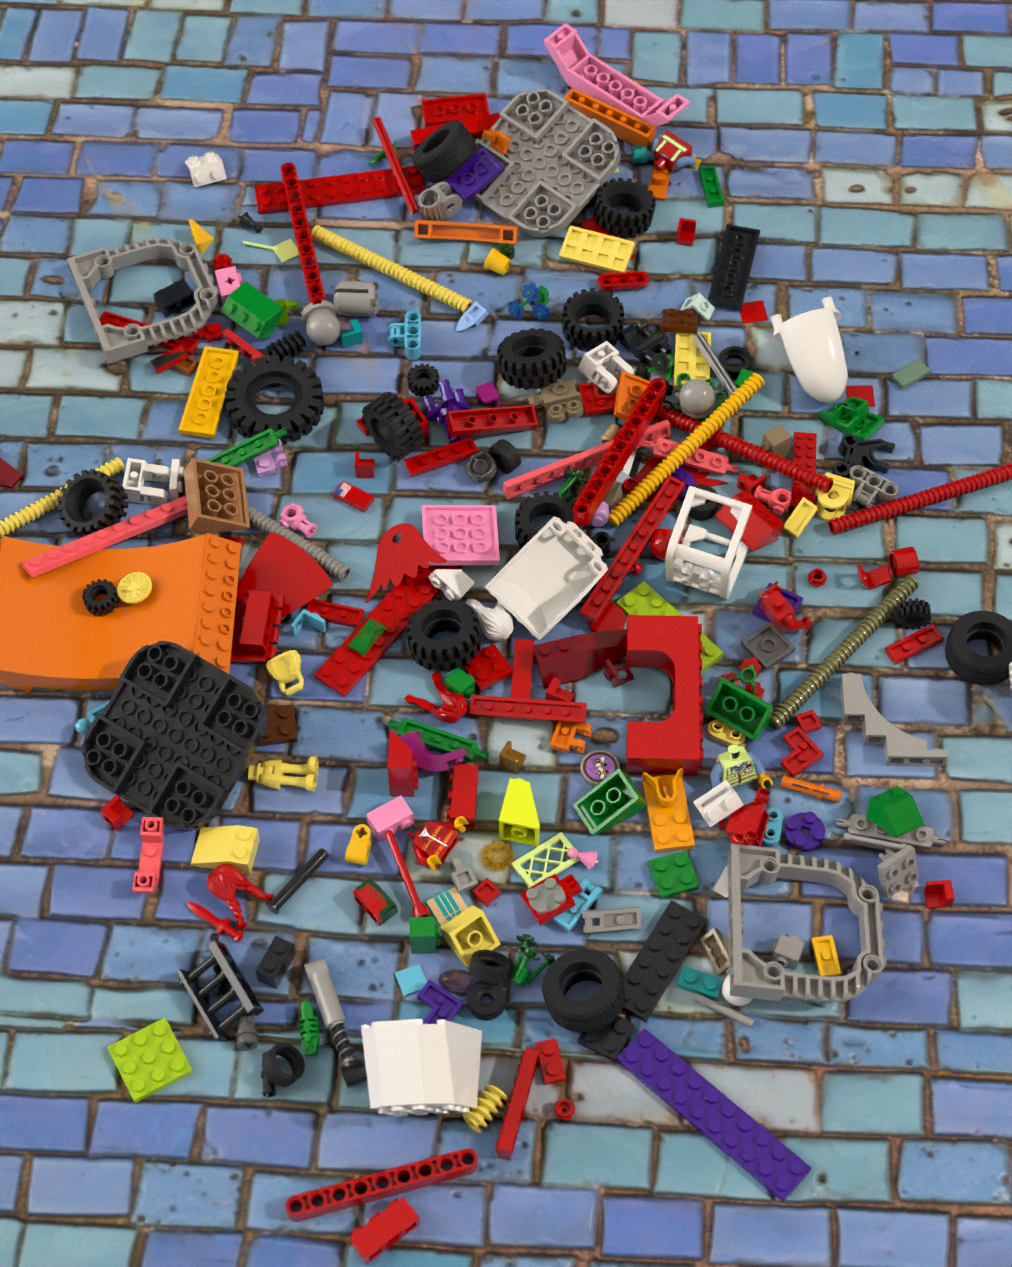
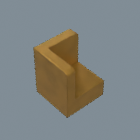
M508 740L499 755V767L518 774L526 760V755L513 750L512 742Z

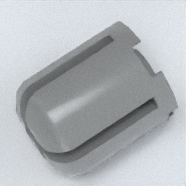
M339 282L335 287L333 300L337 313L341 316L376 317L375 314H378L380 303L376 293V289L379 290L378 282Z

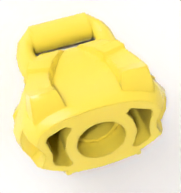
M295 650L284 652L266 663L267 672L278 681L281 692L287 696L302 690L304 686V679L300 671L302 660L300 654ZM296 678L299 680V683L285 689V684L294 681Z

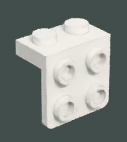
M207 152L202 157L192 156L185 161L186 166L190 170L194 187L227 179L222 159L217 153Z

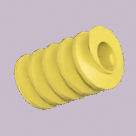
M488 1084L485 1086V1091H481L479 1097H477V1108H470L469 1113H462V1116L474 1131L482 1133L479 1126L486 1128L487 1124L484 1120L492 1121L493 1118L490 1113L498 1115L495 1107L504 1108L501 1100L508 1102L509 1098L502 1090Z

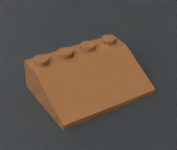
M192 458L184 470L189 530L203 533L248 530L250 522L244 470Z

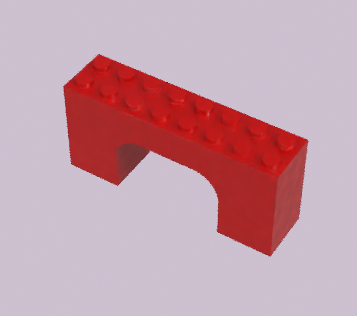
M628 615L626 667L659 668L668 673L673 683V714L668 719L660 722L627 721V774H643V772H646L649 775H675L679 768H683L682 775L697 776L698 769H702V761L704 759V749L702 748L703 712H701L703 706V694H701L703 677L701 676L702 641H700L702 624H698V616Z

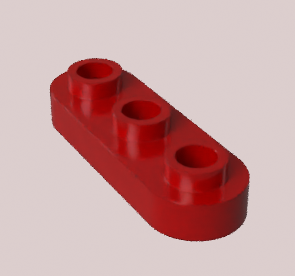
M644 271L604 273L598 277L597 285L599 289H604L605 291L642 289L648 286L649 275Z

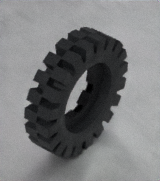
M270 355V363H266L263 356L256 358L257 366H254L249 361L242 365L243 372L238 369L233 374V380L229 379L226 386L227 391H225L228 418H230L233 428H237L238 434L243 438L247 435L248 438H251L269 428L276 432L285 427L288 434L279 438L282 445L287 444L286 437H290L293 442L301 439L300 432L307 436L313 431L312 425L317 426L321 420L320 415H323L324 411L322 383L320 378L316 377V372L311 367L307 369L306 363L301 360L294 364V357L285 356L283 362H280L279 355ZM283 385L294 394L292 406L280 414L264 413L255 404L256 395L266 386L277 387Z

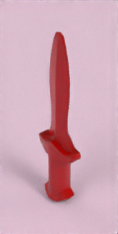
M187 902V906L194 914L211 923L218 930L216 934L221 935L225 932L235 942H240L243 939V931L239 932L229 926L230 919L228 917L226 920L217 918L203 906Z

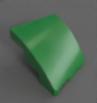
M853 396L843 402L834 404L832 409L819 411V416L830 426L844 435H855L858 441L869 440L885 423L884 417L869 413L868 401Z

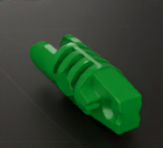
M307 1000L300 1005L301 1018L299 1023L303 1052L306 1057H310L319 1053L320 1036L316 1010L311 1002Z

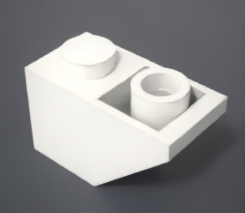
M436 569L428 576L431 583L441 589L446 598L451 601L452 599H461L475 583L462 570Z

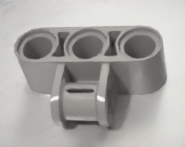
M855 465L850 469L848 479L855 481L854 490H856L852 498L853 502L857 501L865 505L866 508H871L875 501L882 504L897 499L899 487L896 483L860 465Z

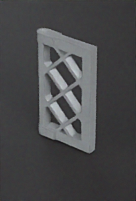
M845 832L842 841L874 849H889L895 853L907 846V844L903 843L897 844L851 835V833Z

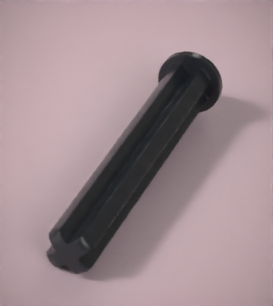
M323 848L319 849L271 901L265 903L268 909L274 914H278L279 909L329 857L328 852Z

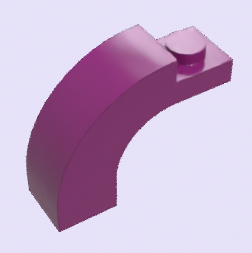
M417 730L398 736L413 750V758H417V766L424 770L435 772L453 770L451 762L458 764L465 761L464 757L469 756L467 748H461L443 755L433 754L427 749L421 732Z

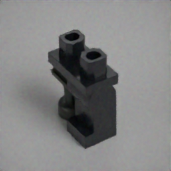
M645 320L639 321L636 326L631 324L620 331V344L636 358L640 359L642 364L646 362L650 364L655 353L665 352L671 355L672 348L668 344V337L660 331L652 332Z

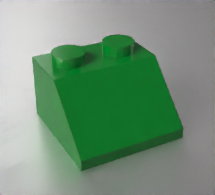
M896 786L870 798L866 818L894 838H898L923 826L924 822L913 796L903 788Z

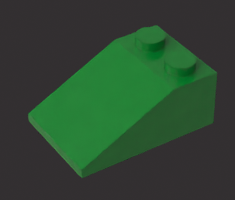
M618 768L572 805L590 833L595 836L633 817L645 808L648 803L630 776Z

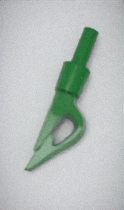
M394 142V143L392 144L394 150H395V147H396V142ZM383 150L375 155L368 165L372 166L374 163L387 158L385 151Z

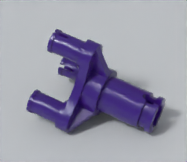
M441 380L438 382L442 395L440 404L436 407L432 395L425 396L422 401L425 406L427 421L444 423L447 437L451 444L456 442L457 438L459 441L466 439V435L450 437L445 416L448 411L469 410L470 406L466 402L462 388L455 389L452 392L449 380H444L445 384Z

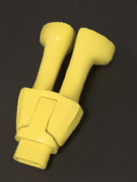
M309 757L306 764L282 763V760H269L258 763V765H250L248 780H256L257 783L277 790L281 788V785H290L305 788L308 792H315L317 786L316 777H318V757ZM284 773H287V774L306 775V776H305V777L284 776Z

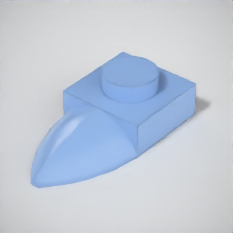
M475 302L461 316L457 324V332L466 330L474 324L478 326L487 317L488 311Z

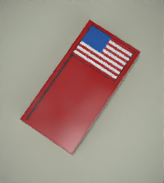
M345 481L333 493L334 498L362 512H365L374 501L373 495Z

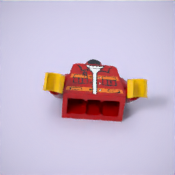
M460 816L455 821H428L422 829L412 825L407 835L414 839L413 850L419 865L429 867L432 871L439 870L459 841L458 830L462 833L465 832L466 829L463 825L469 824V822L463 816Z

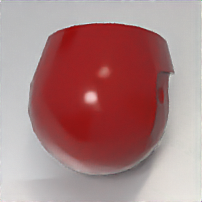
M657 529L652 536L650 550L657 559L665 561L673 530ZM682 534L680 536L678 544L683 543Z

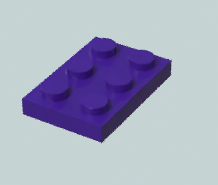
M482 147L458 171L446 178L445 181L465 202H468L502 174L505 169Z

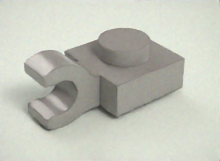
M459 856L451 858L450 866L453 870L451 878L458 893L477 887L478 881L471 867L467 866L464 868Z

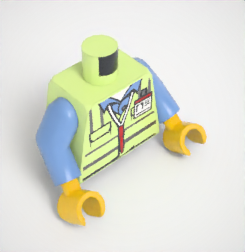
M735 744L730 745L727 752L717 756L716 764L710 772L713 788L725 780L734 788L757 779V775H759L758 783L762 788L766 789L763 785L765 780H768L771 786L773 785V781L764 774L765 769L760 759L751 751L746 752L744 747H739Z

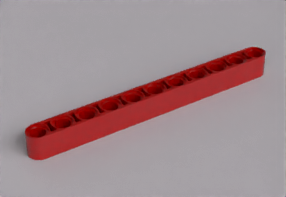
M286 162L281 166L283 187L309 304L313 302V305L321 303V300L326 301L296 167L293 163Z
M654 378L650 381L573 506L574 523L576 525L586 526L590 523L666 398V382L664 379Z

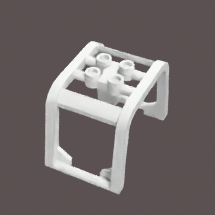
M689 486L666 552V580L670 582L677 581L686 586H692L705 592L720 595V598L728 600L749 551V547L741 541L752 511V505ZM706 499L732 507L730 512L738 521L732 539L709 533L707 529L690 524L683 543L678 544L691 507L705 504ZM706 539L729 548L726 557L722 558L691 548V543ZM736 556V560H735L734 565H733V567H732V563H733L734 557ZM691 563H695V564H698V565H701V566H704V567H707V568H701V567L695 566V565H693V564H691ZM710 569L720 571L721 575L714 573Z

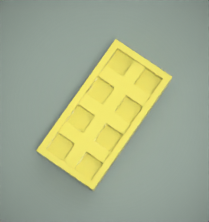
M569 226L559 258L614 273L626 272L635 242Z
M700 332L711 347V332ZM676 333L673 390H681L677 384V376L681 373L689 374L691 380L698 378L706 380L710 378V365L693 340L695 334ZM683 380V381L681 382V384H685V383L688 382V381H687V380Z

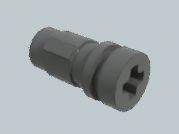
M245 1013L236 1021L238 1030L236 1032L237 1049L249 1051L257 1048L258 1039L254 1015Z

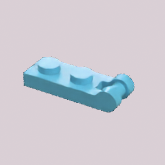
M587 878L580 884L583 891L572 898L576 906L553 918L555 924L569 933L582 918V911L588 910L603 892L601 887H595ZM585 891H588V892H590L591 894L588 896V895L585 894L584 892H585Z

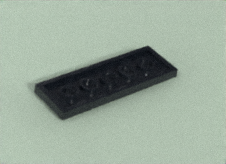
M726 225L707 300L712 306L742 310L760 236L759 229Z
M672 900L670 901L623 977L626 994L622 1010L647 1023L707 924L708 919Z

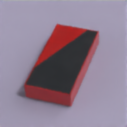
M180 344L150 362L157 374H160L188 359L189 356Z

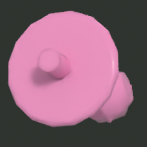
M573 847L568 850L567 855L570 858L577 857L588 870L598 863L596 851L578 852Z

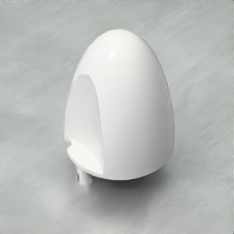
M830 296L821 300L824 306L823 309L802 313L784 323L781 314L770 317L774 328V339L777 342L783 343L802 388L812 398L822 403H832L838 400L845 390L848 379L844 351L836 321L841 319V314L835 308L833 298Z

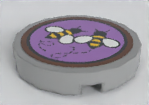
M595 750L588 753L582 759L580 765L582 778L593 787L620 768L616 756L604 750Z

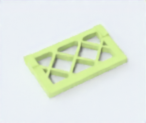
M560 832L512 862V867L520 875L528 888L553 874H559L580 860L575 857L563 862L564 853L568 854V850L573 846L563 833ZM559 841L563 845V849L551 847ZM545 850L548 851L546 859L534 858ZM550 851L562 853L561 860H548ZM531 861L529 870L521 867L524 863ZM533 862L545 863L544 872L532 870ZM547 864L559 865L549 873L546 872ZM531 874L542 876L535 882L530 878Z

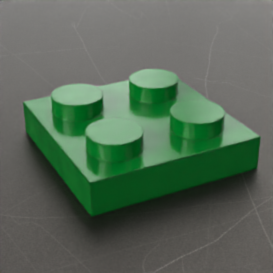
M687 850L648 860V867L660 900L699 889L700 885Z

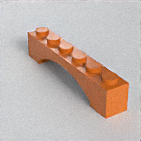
M416 219L414 237L517 244L519 226Z

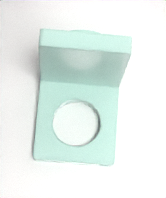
M698 293L687 298L680 310L693 308L708 321L715 307Z

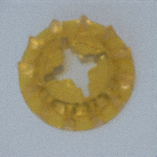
M502 840L500 842L492 841L489 845H485L482 851L484 865L493 871H503L509 868L514 860V851L509 844L503 843ZM494 852H496V853L502 852V853H501L502 858H500V857L494 858Z

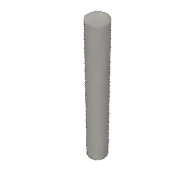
M696 993L693 1001L751 1028L755 1022L754 1019Z

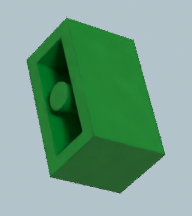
M409 917L411 954L436 953V946H440L439 924H435V917Z

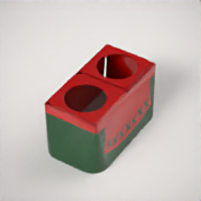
M368 878L353 891L354 900L378 926H381L398 912L394 901L372 878Z

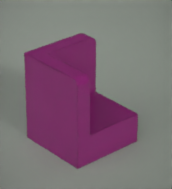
M492 381L475 387V398L478 403L488 404L494 402L496 407H500V395Z

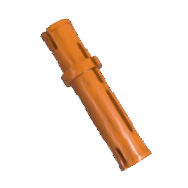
M783 775L780 786L781 788L816 796L819 800L823 798L837 803L840 802L842 795L841 790L825 787V784L817 785Z

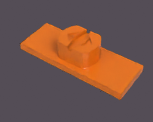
M653 165L648 190H652L656 200L665 201L671 170L664 167L662 171H657Z

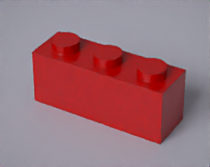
M249 591V596L245 600V615L242 616V632L238 636V643L244 651L267 652L277 601L272 592Z
M454 764V772L450 771L449 782L453 784V788L448 791V801H451V807H447V819L455 821L456 818L463 816L469 822V824L463 826L475 828L479 776L478 765Z
M403 1196L399 1200L395 1199L390 1202L387 1209L382 1213L374 1214L365 1226L355 1228L349 1237L350 1244L367 1265L419 1226L420 1218Z

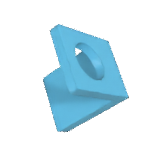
M305 609L301 611L291 624L293 636L297 635L305 623L322 632L326 631L325 620L317 613H311Z

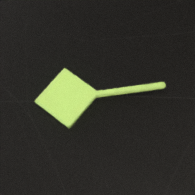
M291 238L273 247L247 241L242 242L245 245L273 250L282 263L299 256L297 246Z

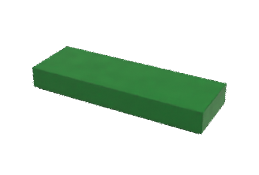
M715 165L698 167L707 208L724 206L725 202Z

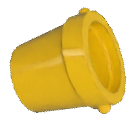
M493 248L486 257L484 269L504 275L509 269L511 259Z

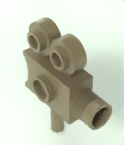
M558 379L554 384L540 387V394L527 397L529 405H534V409L545 407L549 420L554 423L563 421L566 415L569 418H578L584 412L581 393L578 392L577 379L563 382Z

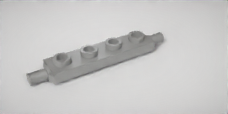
M852 814L849 820L839 818L836 820V827L848 828V833H851V835L897 844L903 843L907 844V846L911 845L924 849H930L933 843L944 846L946 843V837L935 836L931 827L921 826L898 838H894L863 815Z

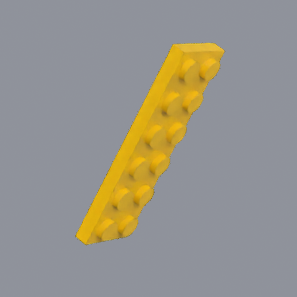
M204 347L178 429L179 434L215 438L226 402V386L229 379H233L240 356L239 351Z

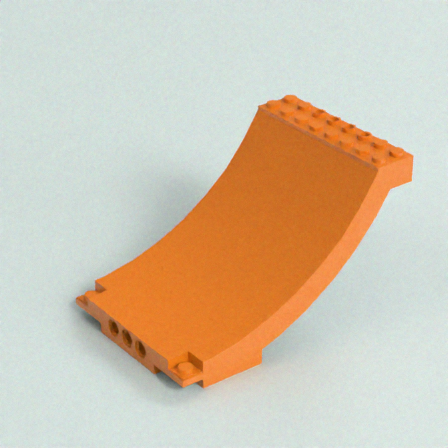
M206 533L187 540L159 546L102 549L32 578L23 568L22 562L60 546L3 536L0 539V684L30 692L33 687L81 691L116 690L121 682L119 677L131 657L142 647L158 643V641L176 643L229 674L242 544ZM133 572L145 573L151 579L152 590L147 598L136 604L125 603L119 598V604L116 603L117 608H113L111 613L107 612L108 615L103 613L101 616H98L97 613L93 615L87 610L83 602L82 594H84L83 590L87 589L86 585H91L92 581L97 582V579H101V581L106 579L108 582H112L116 590L120 581ZM100 594L94 599V601H101L105 599L108 594Z

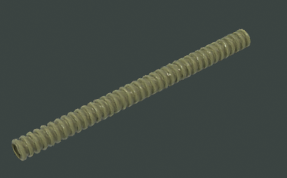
M905 576L890 594L850 632V635H847L835 650L786 697V700L782 701V704L772 712L769 723L771 728L780 730L781 726H784L785 722H788L789 718L823 686V683H826L838 668L895 612L898 603L907 600L919 587V583L913 576Z

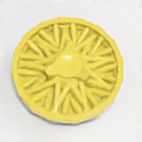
M133 572L128 574L118 584V596L125 603H139L149 596L152 590V582L145 573Z

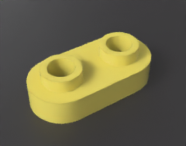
M718 719L711 721L708 725L707 733L711 739L727 746L733 744L739 747L743 746L746 737L744 734Z

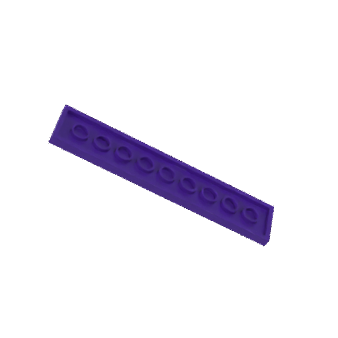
M644 1028L617 1057L616 1061L783 1203L811 1172L812 1168L647 1029Z

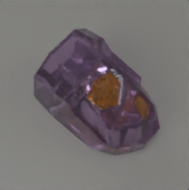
M452 969L443 972L439 976L438 982L443 989L450 993L468 996L474 977L469 971Z

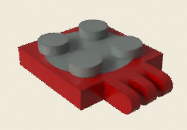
M553 874L520 893V896L541 926L576 906L572 898L580 894L583 889L572 874L559 880L556 874Z

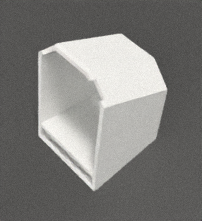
M422 1019L372 1022L371 1027L368 1025L361 1026L371 1109L379 1110V1114L401 1117L408 1116V1114L469 1113L470 1108H477L482 1041L481 1030L447 1020H437V1024H422Z

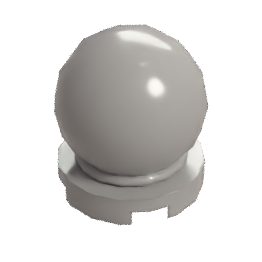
M324 300L313 305V302L307 305L301 314L309 339L318 346H328L336 342L340 335V323L336 317L337 313L334 305Z
M699 378L689 380L682 386L679 392L680 407L682 413L686 416H690V418L695 420L706 419L713 413L716 405L713 387L707 381Z

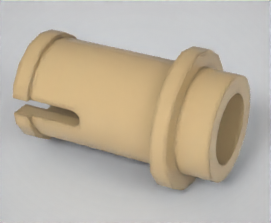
M610 424L605 434L601 435V444L614 440L620 431L616 424Z

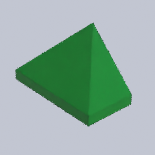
M370 618L348 647L365 656L386 630V626Z

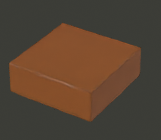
M189 357L175 365L174 369L189 377L199 366V361Z

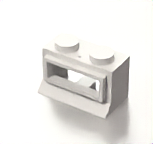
M727 780L693 801L710 827L744 805Z

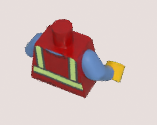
M666 130L663 136L659 135V137L653 140L652 152L656 161L654 168L657 171H662L664 167L671 171L687 165H691L694 168L699 167L702 160L696 159V155L692 156V145Z

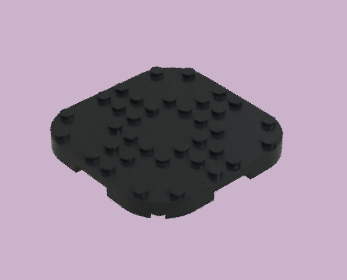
M158 641V643L142 647L131 657L119 677L121 682L102 714L98 713L82 745V755H84L85 761L84 767L89 776L99 785L119 795L151 817L163 818L164 825L179 830H193L209 823L221 810L264 736L267 726V710L261 696L249 685L176 643Z

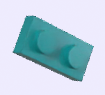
M683 966L677 987L717 1001L724 979Z

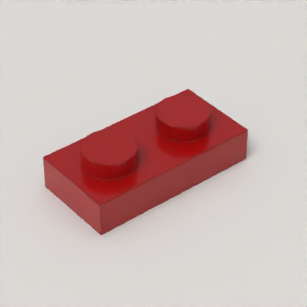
M557 1038L536 1042L544 1084L550 1085L566 1081Z

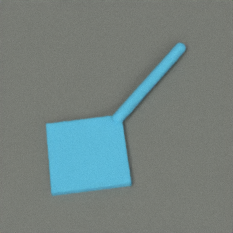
M420 964L394 973L403 996L422 990L427 983ZM451 993L452 995H454L455 997H457V998L460 999L461 1001L464 1000L463 997H460V996H458V995H455V994Z

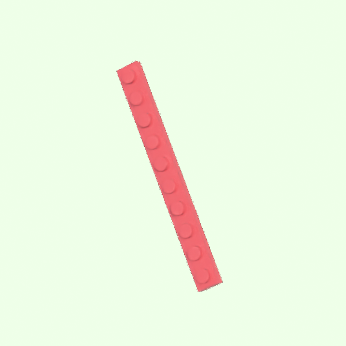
M664 420L649 426L634 451L642 448L644 440L655 443L658 437L663 439L671 437L669 421ZM614 440L503 482L506 499L508 500L565 478L563 475L564 470L570 472L571 468L585 470L598 465Z
M186 495L23 561V568L34 578L187 515Z

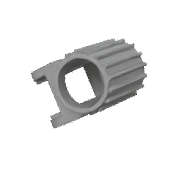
M447 182L437 183L430 189L421 192L420 196H418L419 199L417 201L422 220L444 221L460 210L462 199L456 194L451 195L452 188ZM453 203V206L447 209V206Z

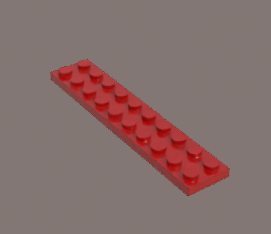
M415 166L402 167L413 195L421 194L425 190L422 174ZM392 168L299 180L305 209L403 197ZM283 182L254 186L258 215L289 211Z
M429 565V568L418 566L416 578L405 574L398 587L394 586L315 672V679L345 698L406 631L408 620L413 616V613L417 609L420 610L422 605L430 604L442 591L431 583L428 576L436 569L461 570L462 565ZM372 618L386 626V630L366 655L363 656L349 648L348 645L367 621Z

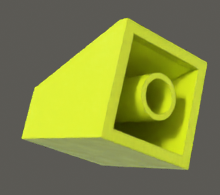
M510 778L499 818V839L538 847L540 824L530 782L520 778Z

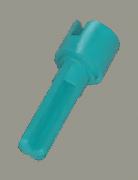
M633 146L632 163H646L648 160L654 161V153L652 150L647 149V147Z

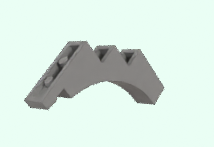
M849 672L841 675L842 723L862 724L864 745H884L885 766L946 765L948 759L947 750L939 748L927 750V740L914 737L896 728L876 710L865 691L862 674Z

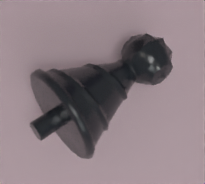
M248 212L238 217L240 219L239 227L254 228L255 232H262V225H256Z

